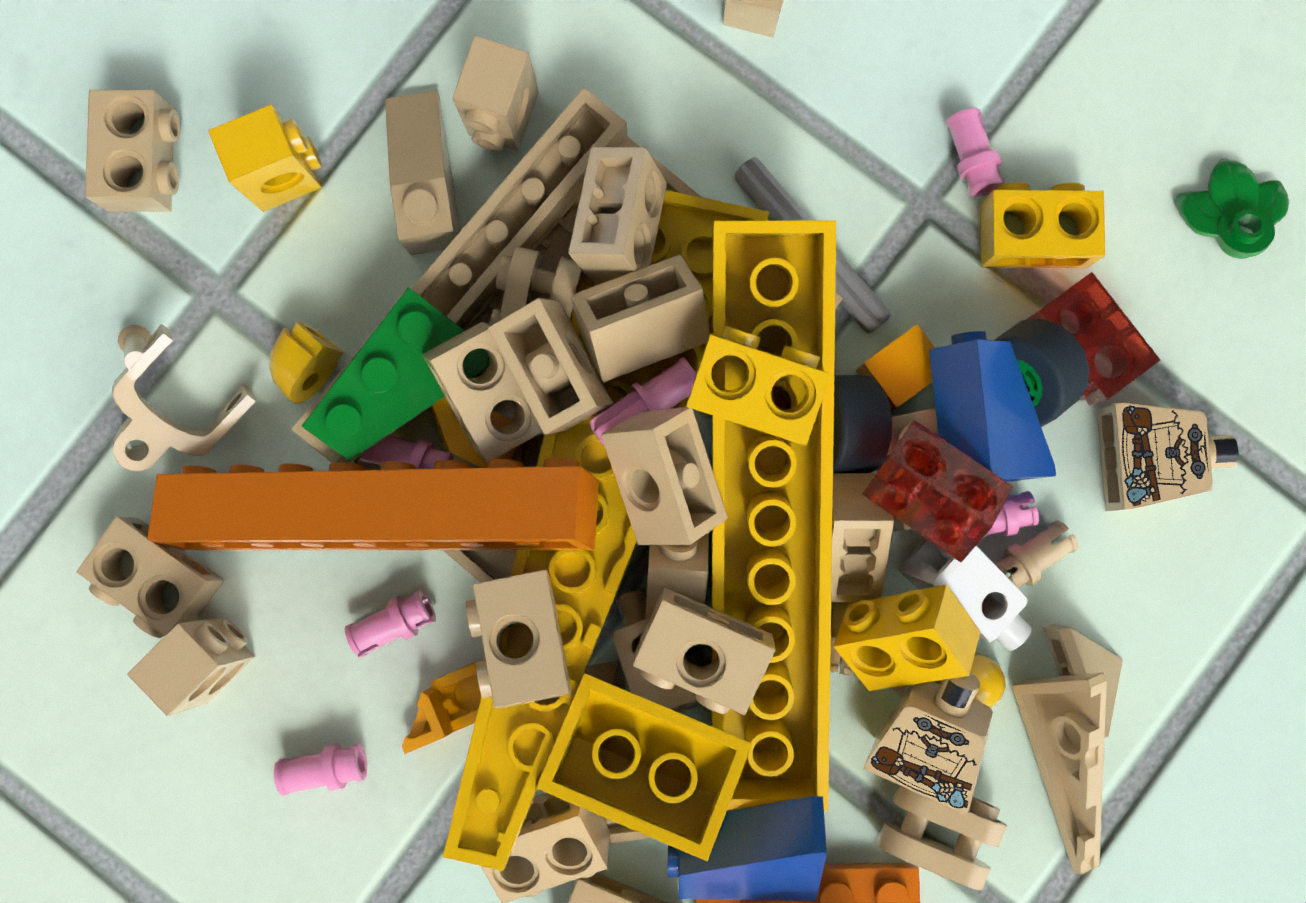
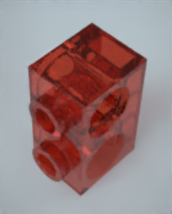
M1093 272L1071 285L1026 319L1040 318L1062 326L1060 321L1061 310H1068L1077 317L1079 330L1077 334L1073 335L1085 350L1090 367L1088 387L1079 400H1085L1089 406L1110 399L1161 361ZM1097 352L1104 354L1111 361L1112 373L1110 378L1102 376L1096 370L1094 358Z
M913 420L887 455L862 495L953 558L962 562L992 528L1013 486Z

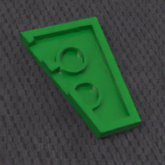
M407 287L311 411L301 427L347 460H352L445 397L422 354L465 330ZM482 348L474 349L465 356L462 367L467 378H473L488 368L489 357L486 350Z

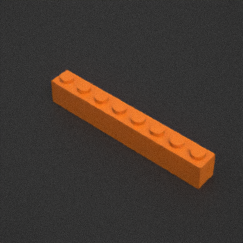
M568 458L545 459L543 467H524L522 462L510 459L489 460L488 468H469V464L454 460L435 461L433 469H416V466L413 464L398 461L382 462L380 470H364V467L361 465L345 462L329 464V471H314L310 466L292 463L280 464L278 472H264V469L260 467L241 464L231 465L229 473H216V470L202 466H182L181 474L156 475L147 541L178 550H595L599 480L580 467V462Z

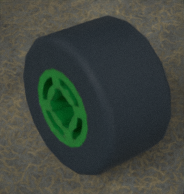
M1040 318L1022 320L994 339L995 341H1008L1011 343L1041 427L1057 419L1078 402L1088 387L1090 367L1085 350L1075 336L1058 323Z
M834 375L833 473H872L878 470L886 459L892 440V416L889 401L882 386L871 376Z

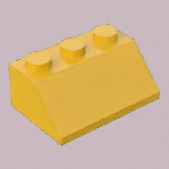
M584 673L536 789L708 861L752 743Z

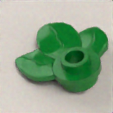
M1229 159L1219 160L1213 168L1208 182V191L1179 193L1175 198L1181 217L1194 233L1217 238L1221 250L1227 255L1238 259L1257 256L1269 247L1275 236L1274 225L1286 216L1289 207L1288 194L1280 181L1270 180L1258 184L1254 173L1246 165ZM1240 226L1250 229L1253 233L1243 231Z

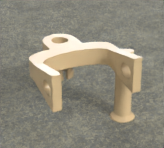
M163 324L157 328L152 336L146 328L139 325L127 326L118 335V345L124 352L126 368L114 381L112 394L117 406L129 418L120 426L113 438V455L120 466L130 471L149 469L170 446L192 456H203L209 453L227 431L256 402L252 390L242 384L210 427L204 430L190 429L177 424L149 405L138 393L135 381L173 341L171 330ZM133 440L145 442L139 446L131 445L130 448L127 447V444Z

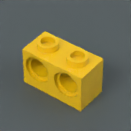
M1021 182L999 185L997 190H993L980 204L981 267H1090L1105 257L1104 191L1085 190V185L1081 183L1058 184L1052 186L1051 190H1030L1029 184ZM1004 214L1015 215L1022 221L1024 235L1014 234L1006 228L1003 220ZM1059 214L1067 215L1076 222L1078 228L1077 235L1068 234L1061 228Z
M728 326L725 327L722 337L710 333L687 400V407L807 446L831 376L830 373L817 369L820 357L786 345L781 356L759 350L757 348L761 337ZM728 355L741 358L747 366L746 380L740 387L733 390H725L718 387L711 376L712 368L716 361ZM786 375L799 377L805 386L803 400L796 407L790 409L776 406L771 397L772 387L775 382Z
M945 584L848 604L833 647L867 690L873 691L969 676L981 631L949 586Z

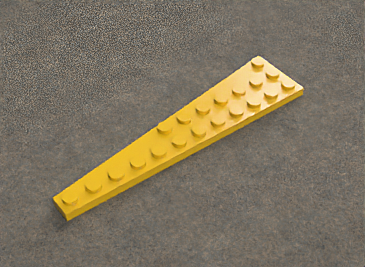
M666 190L651 265L681 254L703 289L709 330L712 334L713 221H767L770 212ZM583 272L579 292L599 284H593ZM574 311L571 324L584 347ZM706 343L603 382L613 403H616L633 391L632 384L635 382L640 386L645 384L661 372L678 363V360L683 357L688 361L695 373H697ZM688 397L670 409L687 407ZM597 414L565 432L544 435L537 467H543L544 460L548 458L573 459L580 462V467L599 480L595 550H516L510 575L511 577L541 570H547L549 573L572 694L505 708H494L492 697L482 698L481 695L443 858L500 871L505 869L537 791V784L637 544L606 449L592 431L589 423L591 418ZM523 624L509 627L504 632L501 641L504 653L512 659L525 656L533 645L531 629Z

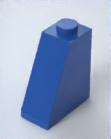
M972 331L952 335V345L929 349L943 484L1012 482L1056 476L1052 455L1011 343L1008 341L987 340L985 331Z
M809 796L727 811L708 861L668 845V877H679V899L816 901L827 855L823 796Z

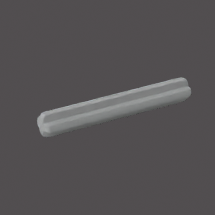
M752 157L735 172V181L760 210L770 212L768 217L770 221L811 220L758 158ZM836 250L835 292L843 298L842 306L860 327L870 334L889 319L890 311Z

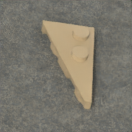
M1104 672L1025 679L1011 686L1073 873L1084 874L1091 869L1099 867L1107 679Z

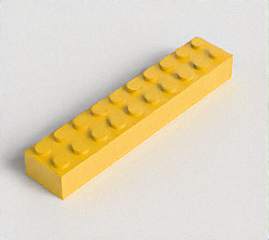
M836 220L713 221L712 334L722 337L725 327L728 326L761 337L757 349L781 356L786 345L819 356L817 369L831 374L807 446L712 415V471L728 519L712 529L711 607L772 634L776 649L745 715L729 709L727 714L711 710L712 727L752 743L727 810L743 809L809 796H823L824 811H828ZM724 356L717 360L712 368L714 383L725 390H733L740 387L747 377V366L737 356ZM783 376L772 387V401L776 406L783 409L796 407L804 398L805 386L803 381L797 376ZM711 647L712 663L717 658L718 653Z

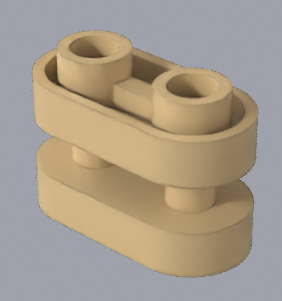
M517 246L512 257L503 255L501 259L496 289L505 291L502 309L493 310L489 325L497 323L531 303L534 298V292L551 295L550 300L559 301L571 322L574 307L570 295L579 292L583 275L582 269L573 259L561 257L556 273L539 269L540 252Z
M898 785L892 802L906 810V816L902 826L884 822L876 845L889 854L969 888L983 890L991 867L977 859L976 856L981 843L994 847L1000 846L1007 824L997 819L1000 809L973 797L968 814L965 816ZM928 821L960 833L955 847H950L924 836Z

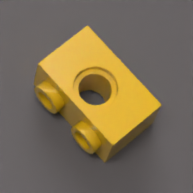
M272 104L208 130L228 182L262 212L322 188L315 170L322 167V163L314 144L309 137L304 138L294 119L286 121Z

